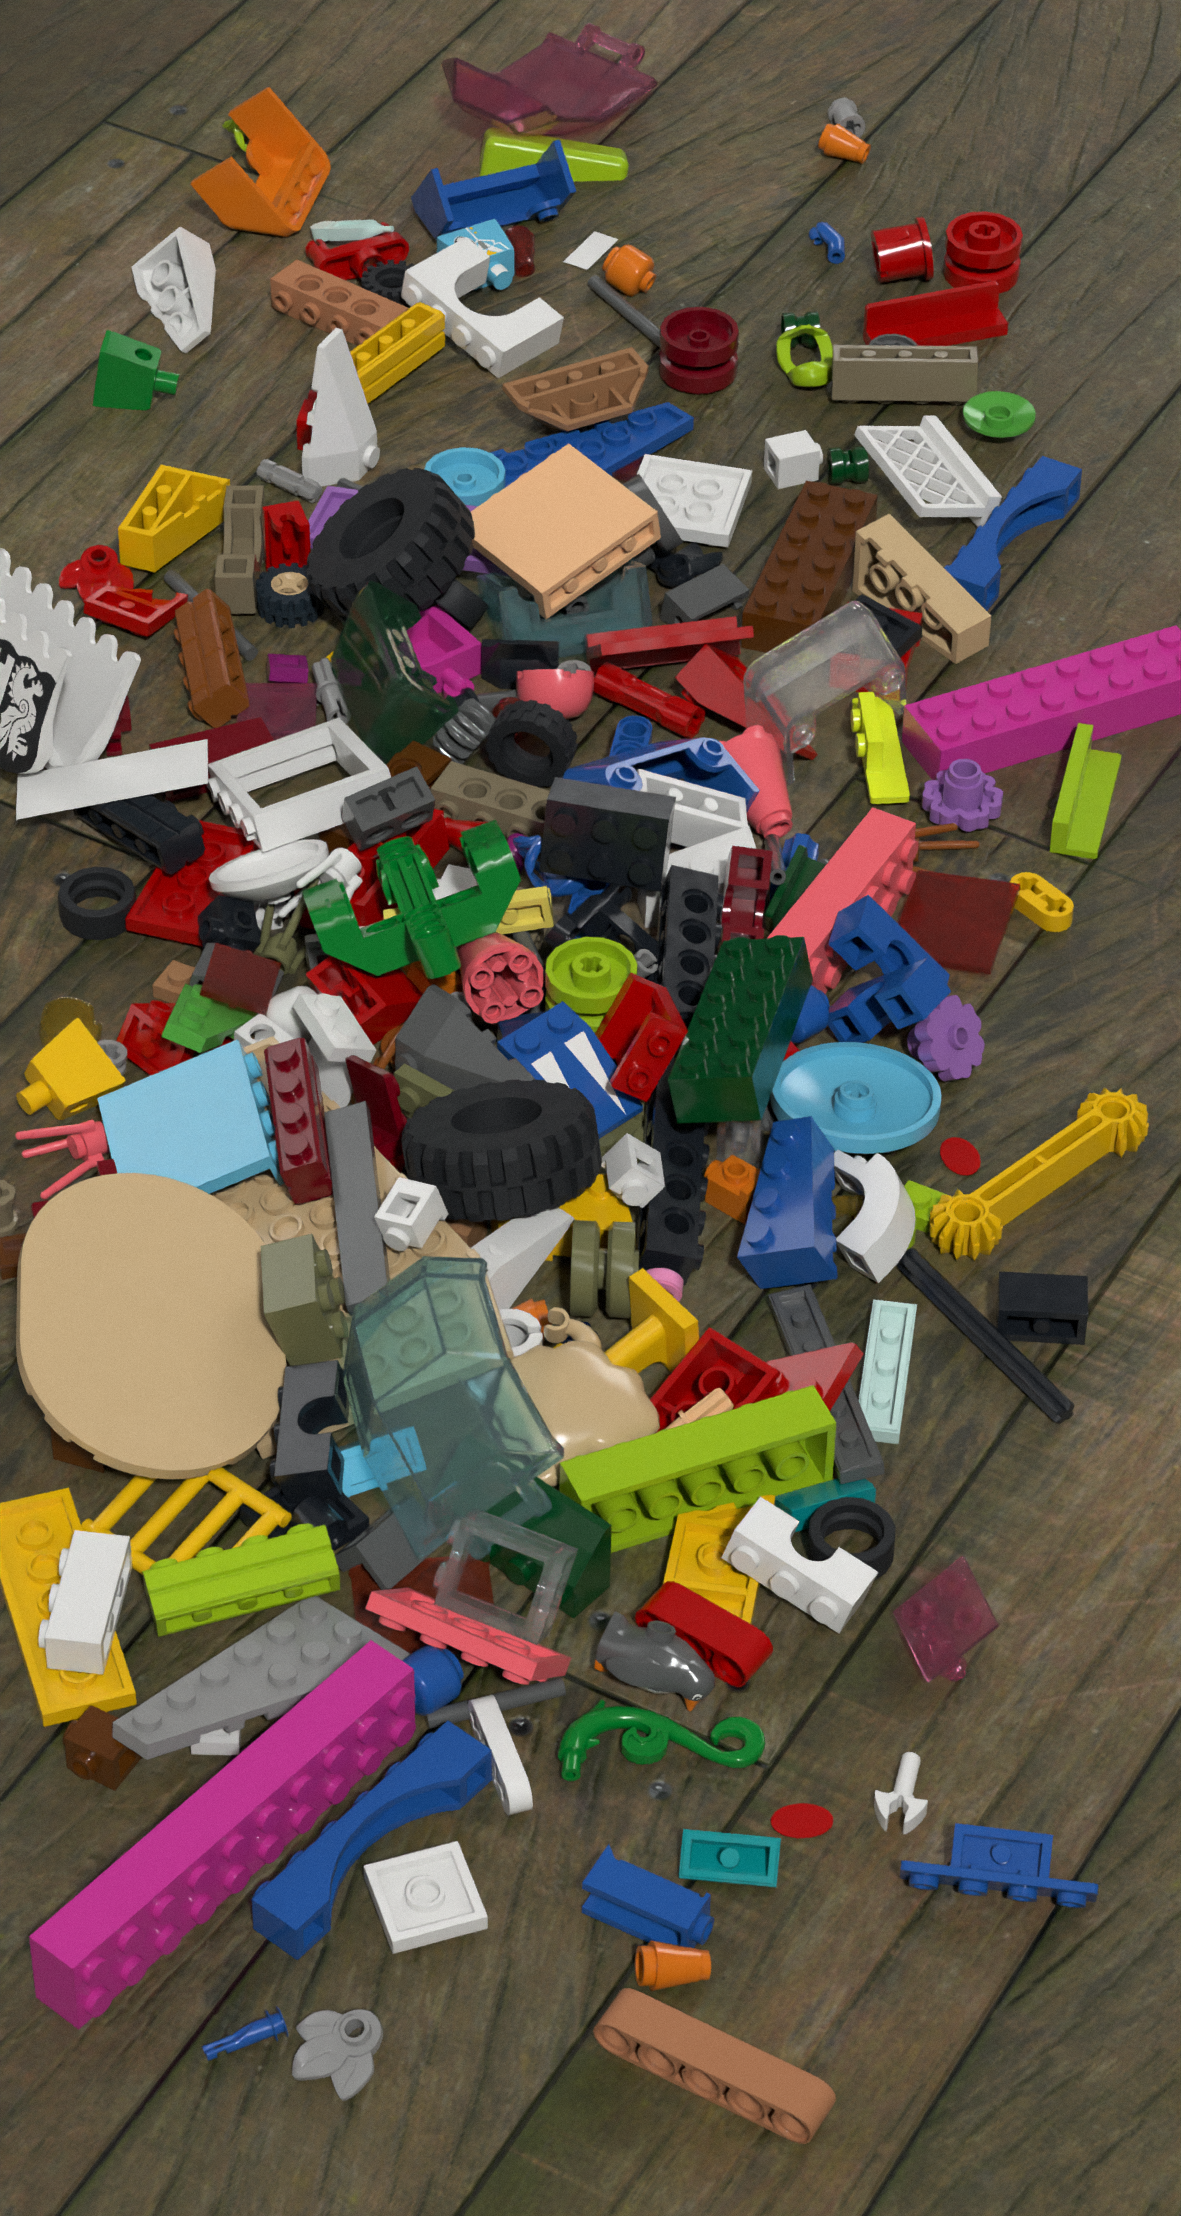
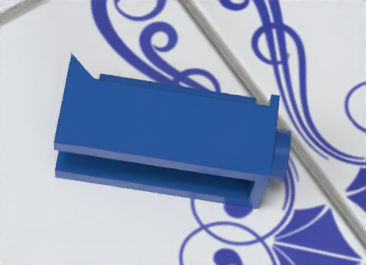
M609 1844L582 1882V1889L591 1893L582 1906L583 1914L649 1943L652 1940L695 1948L697 1943L703 1945L707 1941L713 1929L714 1917L710 1916L711 1894L706 1892L704 1897H700V1894L622 1859L619 1861L615 1859Z

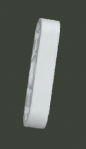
M489 1695L469 1700V1719L474 1736L478 1741L492 1749V1781L505 1813L512 1815L532 1810L533 1798L530 1784L495 1697Z

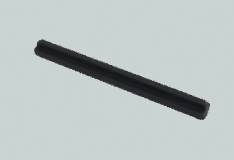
M909 1248L904 1253L897 1267L1055 1423L1061 1424L1073 1416L1074 1403L914 1248Z

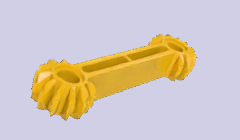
M1103 1088L1100 1094L1089 1093L1087 1099L1081 1103L1077 1111V1120L977 1190L971 1194H963L959 1189L956 1190L953 1196L942 1194L938 1204L933 1205V1210L930 1212L931 1242L938 1244L941 1254L953 1252L956 1260L962 1255H968L974 1261L979 1253L990 1255L994 1245L999 1244L1003 1226L1109 1152H1115L1121 1158L1126 1150L1137 1152L1138 1146L1141 1142L1145 1141V1136L1148 1134L1147 1105L1138 1102L1137 1094L1124 1095L1122 1088L1117 1092H1110Z

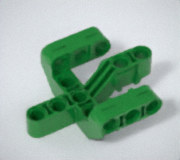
M496 819L462 831V837L459 838L464 856L477 885L436 900L432 890L439 887L438 881L427 855L419 844L414 845L411 837H400L379 846L377 853L380 859L376 860L377 876L388 905L397 903L400 914L363 928H359L342 881L338 882L337 878L303 890L302 894L323 952L376 976L416 961L420 962L427 979L440 978L458 970L461 967V961L455 947L495 933L521 881L508 842Z

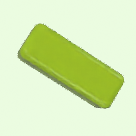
M492 127L484 134L480 155L479 177L536 164L552 142L556 140L561 142L573 181L623 180L627 177L629 164L625 152L619 148Z

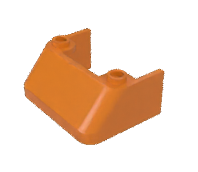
M267 87L230 110L228 114L250 139L246 147V159L250 167L260 174L256 183L253 182L231 156L192 180L190 185L216 213L223 225L236 230L289 237L302 228L330 172L331 165L325 151L273 90Z

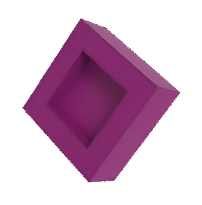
M268 653L266 668L269 681H275L277 685L293 687L298 685V683H308L309 667L306 656Z

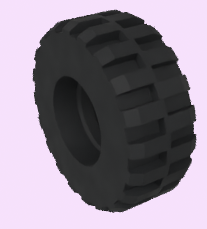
M404 468L397 470L393 474L387 473L379 477L377 481L359 489L357 494L343 502L339 506L340 509L325 522L323 530L312 543V552L308 554V583L314 594L345 627L369 633L375 632L377 629L383 631L391 629L400 622L405 623L412 619L422 609L428 608L441 593H444L452 585L451 582L456 575L461 573L467 556H470L472 552V540L475 539L472 514L438 474L420 468H414L413 470Z
M516 1079L498 1083L488 1082L467 1089H458L444 1097L439 1096L429 1101V1104L425 1107L418 1108L413 1113L412 1118L407 1120L402 1132L401 1143L407 1178L437 1186L448 1212L447 1219L452 1220L467 1219L472 1222H483L484 1220L497 1219L500 1221L509 1220L512 1217L538 1214L540 1211L549 1208L554 1209L564 1205L569 1199L582 1195L586 1187H591L602 1165L593 1105L576 1088L570 1089L566 1084L559 1082L549 1083L545 1080L536 1079L520 1081Z

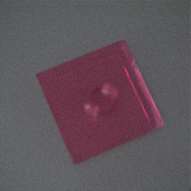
M246 683L249 707L238 714L237 723L261 717L274 740L316 726V683Z

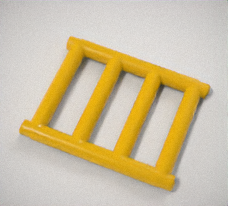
M222 1467L209 1471L208 1475L187 1478L130 1540L132 1569L143 1575L142 1571L150 1570L156 1561L145 1555L144 1552L209 1481L227 1492V1494L169 1557L177 1560V1562L194 1558L243 1503L259 1513L261 1517L233 1548L241 1546L250 1537L257 1535L268 1536L277 1525L282 1528L287 1526L292 1518V1514ZM135 1475L94 1521L88 1518L81 1524L83 1531L114 1534L110 1531L113 1526L157 1478Z

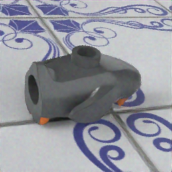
M616 1611L613 1613L598 1645L594 1665L596 1670L600 1672H607L609 1670L618 1679L654 1694L674 1692L681 1694L685 1699L688 1711H692L700 1700L707 1697L715 1687V1673L686 1641L675 1635L676 1630L672 1625L662 1621H651L648 1623L647 1628L637 1627L629 1624L624 1615Z

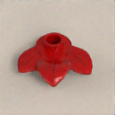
M94 545L87 548L79 560L71 562L63 568L59 577V587L65 589L77 588L83 602L105 585L134 589V579L131 570L120 564L116 552L105 545Z

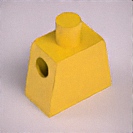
M76 1018L32 1058L24 1073L30 1085L18 1092L16 1097L21 1108L29 1115L46 1105L56 1119L64 1120L99 1105L97 1098L122 1088L126 1080L81 1020Z

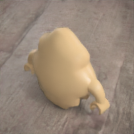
M559 1307L549 1310L548 1321L560 1326L545 1325L544 1336L547 1341L552 1343L563 1342L567 1339L568 1335L574 1341L567 1342L556 1348L536 1345L522 1355L511 1358L501 1382L500 1394L495 1408L498 1412L495 1421L496 1428L504 1435L509 1448L514 1452L530 1455L534 1464L539 1468L530 1473L552 1487L560 1483V1462L572 1459L578 1455H586L609 1448L621 1442H628L654 1434L660 1428L659 1413L646 1395L644 1383L639 1374L634 1369L612 1364L602 1350L601 1341L597 1333L583 1322L569 1319L568 1313ZM510 1458L511 1461L526 1470V1466L521 1460Z

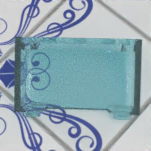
M634 558L582 594L588 600L587 603L590 605L589 611L567 614L563 607L548 619L539 614L538 604L535 602L534 596L521 598L518 595L516 584L511 577L502 573H489L477 576L479 596L489 605L486 613L498 639L559 641V658L586 653L584 635L651 627L653 624L647 569L644 564Z

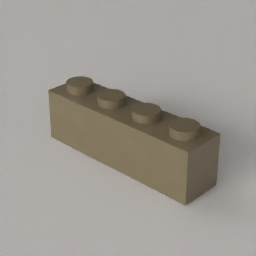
M833 345L832 400H840L843 403L872 400L881 404H890L895 401H912L916 404H928L931 401H947L954 405H961L977 395V346Z

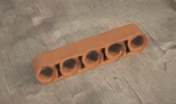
M624 1988L619 1991L593 2030L598 2043L610 2053L799 2144H806L812 2140L836 2102V2096L832 2088L820 2078L631 1988Z

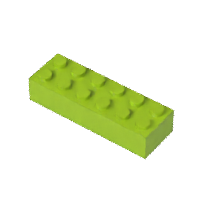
M814 1385L560 1462V1492L612 1525L611 1553L674 1534L678 1514L696 1510L709 1511L716 1506L733 1502L736 1509L753 1506L764 1495L778 1496L833 1480L836 1421Z

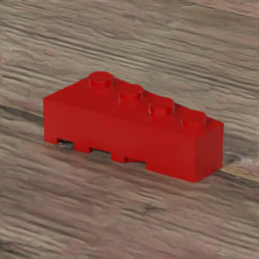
M434 809L432 820L362 851H359L356 843L347 848L348 851L358 858L362 866L357 876L363 882L354 891L350 900L359 926H368L384 920L383 910L398 908L397 903L388 905L378 879L376 860L380 858L377 848L396 838L411 837L414 845H420L427 855L430 865L434 868L450 849L444 812L442 810ZM298 888L294 890V895H296L303 888ZM306 908L300 920V926L315 930L308 908Z

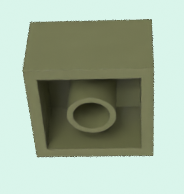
M312 1233L260 1246L264 1315L283 1353L286 1354L289 1365L295 1366L323 1362L344 1357L342 1338L348 1337L347 1322L344 1313L340 1309V1304L345 1303L344 1285L340 1277L334 1278L332 1275L333 1269L328 1251L326 1249H319Z

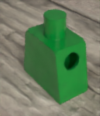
M106 330L99 354L92 406L147 411L151 409L156 392L176 395L180 374L159 370L162 351L159 348Z

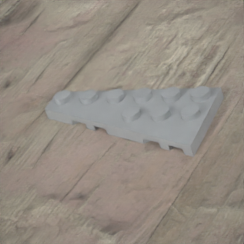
M319 1597L303 1599L114 1721L112 1737L148 1760L200 1743L202 1734L224 1728L230 1733L243 1729L245 1727V1720L263 1714L267 1720L285 1715L370 1640L401 1661L411 1654Z

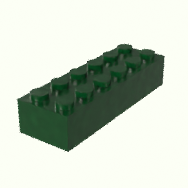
M777 935L768 939L736 937L722 942L689 1025L688 1032L668 1078L677 1123L762 1120L813 981L804 937H788L786 935Z

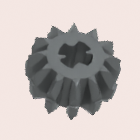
M473 698L467 699L433 737V745L440 753L451 757L453 762L462 764L485 740L496 718L483 703L480 704Z

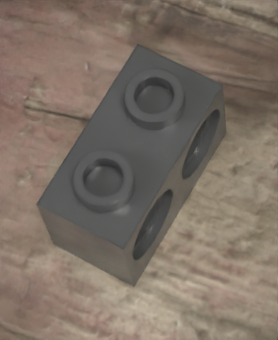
M416 766L345 797L342 819L359 851H362L432 820L435 798Z

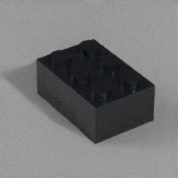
M555 777L546 803L539 872L661 891L668 868L676 797Z

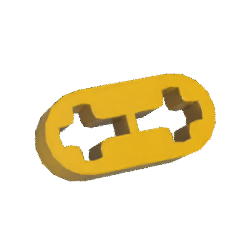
M1023 872L1011 878L1008 899L1015 909L1046 931L1061 932L1071 926L1074 904L1068 896L1035 873Z

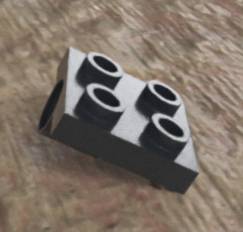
M275 1486L263 1493L292 1514L288 1525L283 1528L277 1525L267 1536L268 1539L286 1535L289 1529L299 1524L307 1523L312 1524L314 1527L326 1525L332 1550L335 1551L352 1541L369 1527V1517L343 1492L341 1497L323 1499L319 1495H314L302 1502L288 1503L280 1486ZM244 1504L240 1507V1519L251 1528L261 1515Z

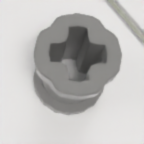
M839 98L828 108L827 115L831 123H839L857 137L863 135L865 122L857 114V107L854 101L848 98Z

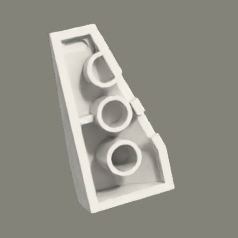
M179 227L131 268L137 293L143 300L148 302L154 316L163 322L166 332L180 351L186 354L211 334L216 268L210 244Z
M335 328L317 346L312 390L317 392V399L312 411L308 412L306 423L313 426L311 442L310 444L303 445L302 475L305 479L310 478L318 482L320 486L337 484L341 478H346L350 481L360 480L370 468L376 466L380 456V449L377 447V430L343 330Z

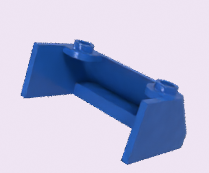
M556 140L552 142L536 164L446 185L442 183L438 168L431 169L412 195L411 201L415 213L437 241L438 236L495 219L500 227L539 219V222L551 221L559 216L558 212L573 197L576 189L561 142Z
M706 737L656 742L570 768L565 771L562 777L563 779L641 791L643 782L636 771L642 769L678 780L683 778L688 783L743 797L746 801V812H748L760 792L723 744L716 739Z

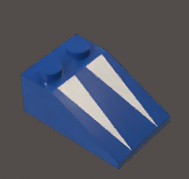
M563 1001L497 1042V1049L507 1060L516 1058L536 1080H545L549 1083L559 1082L566 1084L570 1089L576 1088L594 1107L599 1139L643 1111V1105L638 1098L614 1089L611 1086L610 1079L617 1069L616 1064L591 1027Z

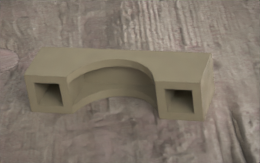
M264 485L226 486L223 554H217L214 578L216 595L230 607L231 614L234 615L256 614V581L261 574L264 550L262 507L266 506Z

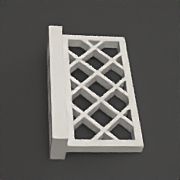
M923 416L920 426H857L854 434L855 437L919 517H970L974 524L979 527L980 525H985L990 519L993 509L999 506L1002 496L936 416ZM923 500H926L933 504H926Z

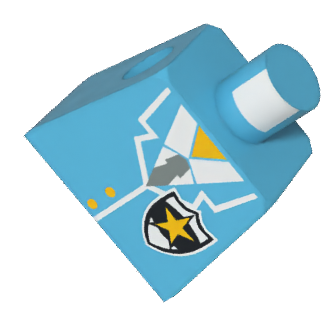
M495 219L437 237V253L467 237L490 256L486 283L477 287L474 291L491 285L498 290H503L511 284L514 276V248Z

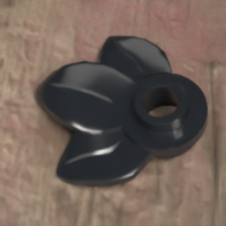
M693 542L675 554L662 550L653 551L655 553V562L649 566L657 572L660 583L676 588L690 581L694 576L719 566L723 560L722 552H712L704 555L699 545Z

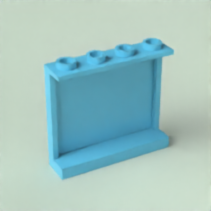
M237 1039L97 1098L111 1158L115 1161L117 1173H142L167 1177L187 1183L208 1194L268 1169L271 1170L279 1186L284 1184L280 1175L276 1140L273 1139L275 1135L273 1116L269 1110H265V1107L270 1105L271 1102L262 1081H257V1078L263 1076V1073L253 1052L246 1054Z

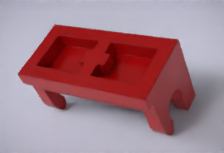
M299 500L262 507L266 571L267 568L272 566L279 568V564L283 563L286 566L298 563V567L301 568L307 565L308 554L311 552L310 524Z

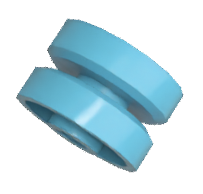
M461 447L445 450L434 455L425 466V470L438 474L465 505L480 506L506 486V474L502 461L492 453L477 448Z

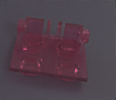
M963 1555L893 1611L917 1664L928 1683L939 1674L947 1677L950 1681L962 1679L966 1675L965 1669L967 1667V1662L963 1655L999 1627Z

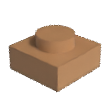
M172 960L152 984L153 997L169 1003H176L184 985H189L195 967Z

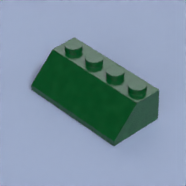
M469 1434L464 1438L433 1496L435 1525L445 1538L455 1540L470 1550L480 1561L490 1563L505 1573L515 1584L525 1586L540 1596L550 1607L560 1609L574 1619L610 1587L612 1525L473 1435Z

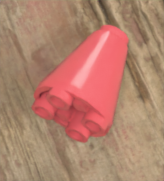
M754 725L747 728L743 734L735 736L727 742L719 741L760 790L747 812V822L757 833L762 834L764 838L769 834H776L779 838L786 835L793 826L791 821L792 810L780 747L773 735L765 732L762 726Z
M495 932L457 946L458 956L461 961L460 974L463 996L472 1011L481 1016L485 1022L494 1024L499 1021L516 1018L530 1008L539 1005L544 996L542 990L544 984L543 967L534 952L522 944Z

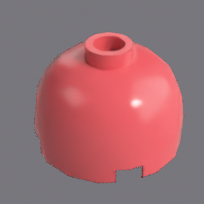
M564 669L516 671L518 700H534L537 703L548 704L552 709L560 711L566 720L578 717L588 709L592 701L594 672L576 670V673L571 674L570 671H564Z

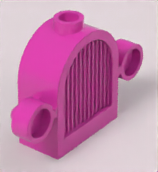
M438 605L415 614L412 619L405 623L400 622L391 629L384 631L376 630L377 664L372 666L371 673L373 679L380 687H384L395 695L407 698H424L443 691L444 700L459 695L460 691L466 687H470L474 691V684L469 679L482 673V643Z

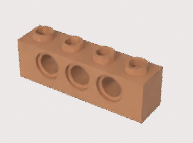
M297 259L270 279L271 306L273 309L329 334L335 328L342 329L346 341L357 346L361 345L366 339L408 309V307Z

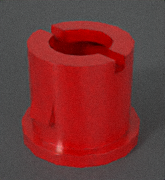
M923 216L916 217L915 223L872 230L873 259L880 283L923 276L925 280L933 279L932 248L927 224Z

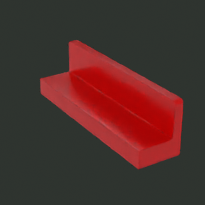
M990 281L867 304L864 313L863 341L866 345H869L878 336L899 334L914 340L918 346H950L1008 335V322L998 308L1000 286L997 281Z

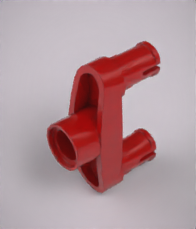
M381 222V225L389 226L387 223ZM394 231L385 232L329 249L322 239H316L317 244L312 240L305 247V253L314 262V267L343 280L362 278V273L367 271V267L370 265L376 267V263L380 261L384 265L388 264V260H394V264H399L400 260L404 261L409 253L408 242L400 233Z

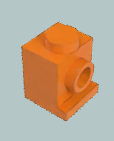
M733 1154L724 1162L714 1160L708 1166L704 1177L708 1178L705 1202L746 1225L760 1169Z

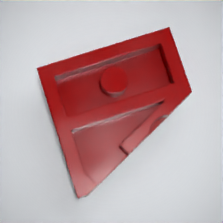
M105 585L84 600V614L98 618L103 623L114 624L130 630L135 635L148 637L176 617L175 610L187 603L188 595L176 592L175 598L172 600L154 599L153 590L126 589L124 587Z

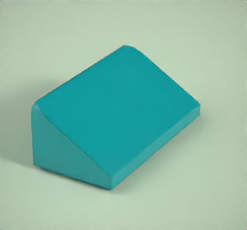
M837 1478L775 1496V1506L799 1521L795 1532L809 1529V1522L815 1511L830 1500L854 1497L864 1498L875 1503L876 1489L866 1479L840 1484Z
M683 1829L679 1879L777 1888L781 1838Z

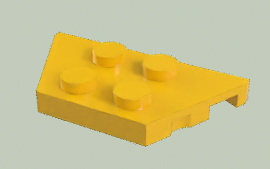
M775 1495L761 1496L775 1506ZM733 1502L716 1506L709 1511L696 1510L678 1514L663 1584L667 1581L679 1583L752 1624L760 1583L737 1570L721 1557L734 1530L753 1506L736 1509Z

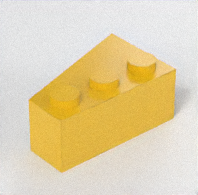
M160 465L118 527L120 564L139 570L156 572L224 522L226 486H230V479Z

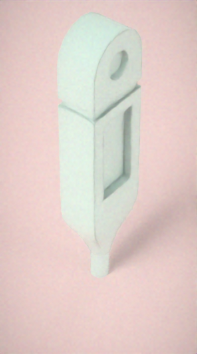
M375 220L323 221L310 227L314 241L316 239H322L323 241L363 240L385 232L394 231L393 226H383Z

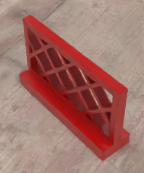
M734 616L584 635L587 664L590 666L591 671L597 672L598 668L605 662L621 669L690 661L705 644L733 656L740 655L739 641L753 638L754 632L753 626L738 627L737 618Z

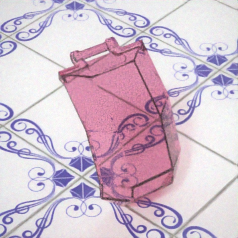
M591 23L585 25L575 43L549 32L541 45L500 72L484 71L457 57L444 59L442 62V68L453 101L465 113L516 136H563L603 123L658 84L653 77L633 69L644 58V46L635 42L629 44L601 32L600 27ZM598 44L623 56L619 64L589 52V49L593 45Z

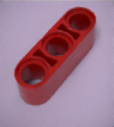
M674 1581L665 1582L635 1615L638 1627L647 1628L648 1623L651 1621H662L672 1625L676 1630L675 1635L686 1641L715 1673V1677L734 1687L744 1686L773 1654L771 1641L760 1629Z

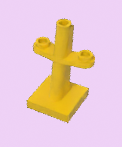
M642 1268L629 1276L632 1330L604 1353L612 1364L634 1369L637 1373L656 1362H661L672 1373L699 1340L698 1320ZM558 1343V1344L555 1345L553 1348H556V1347L561 1346V1345H563V1344H562V1343Z

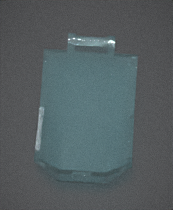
M423 1256L356 1305L353 1311L343 1373L344 1385L363 1457L419 1559L428 1555L454 1535L460 1538L467 1552L474 1559H482L491 1552L493 1544L534 1515L541 1517L552 1509L549 1497L533 1479L564 1458V1448L550 1433L508 1357L485 1280L488 1263L483 1258ZM514 1491L521 1495L522 1502L481 1531L472 1523V1521Z

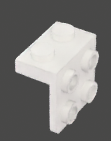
M299 993L293 1008L312 1035L308 1047L319 1069L321 1090L341 1108L346 1107L351 1100L353 1088L345 1058L355 1055L371 1063L377 1050L341 996H331L324 993L319 995Z

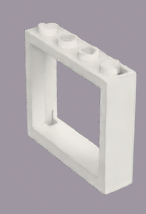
M336 718L208 764L211 778L208 779V784L206 785L211 792L213 802L219 801L225 815L230 814L237 829L242 828L247 841L253 840L262 852H266L344 824L342 819L344 798L389 779L391 775L389 768L340 718ZM333 761H337L351 775L345 779L264 808H260L247 793Z

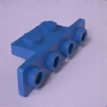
M955 1823L951 1866L901 1861L900 1879L909 1880V1886L916 1889L938 1890L939 1884L958 1886L959 1893L971 1896H987L988 1890L1008 1892V1899L1020 1902H1036L1037 1896L1057 1898L1056 1904L1070 1908H1085L1086 1901L1096 1902L1099 1886L1095 1883L1049 1878L1053 1835L959 1823Z

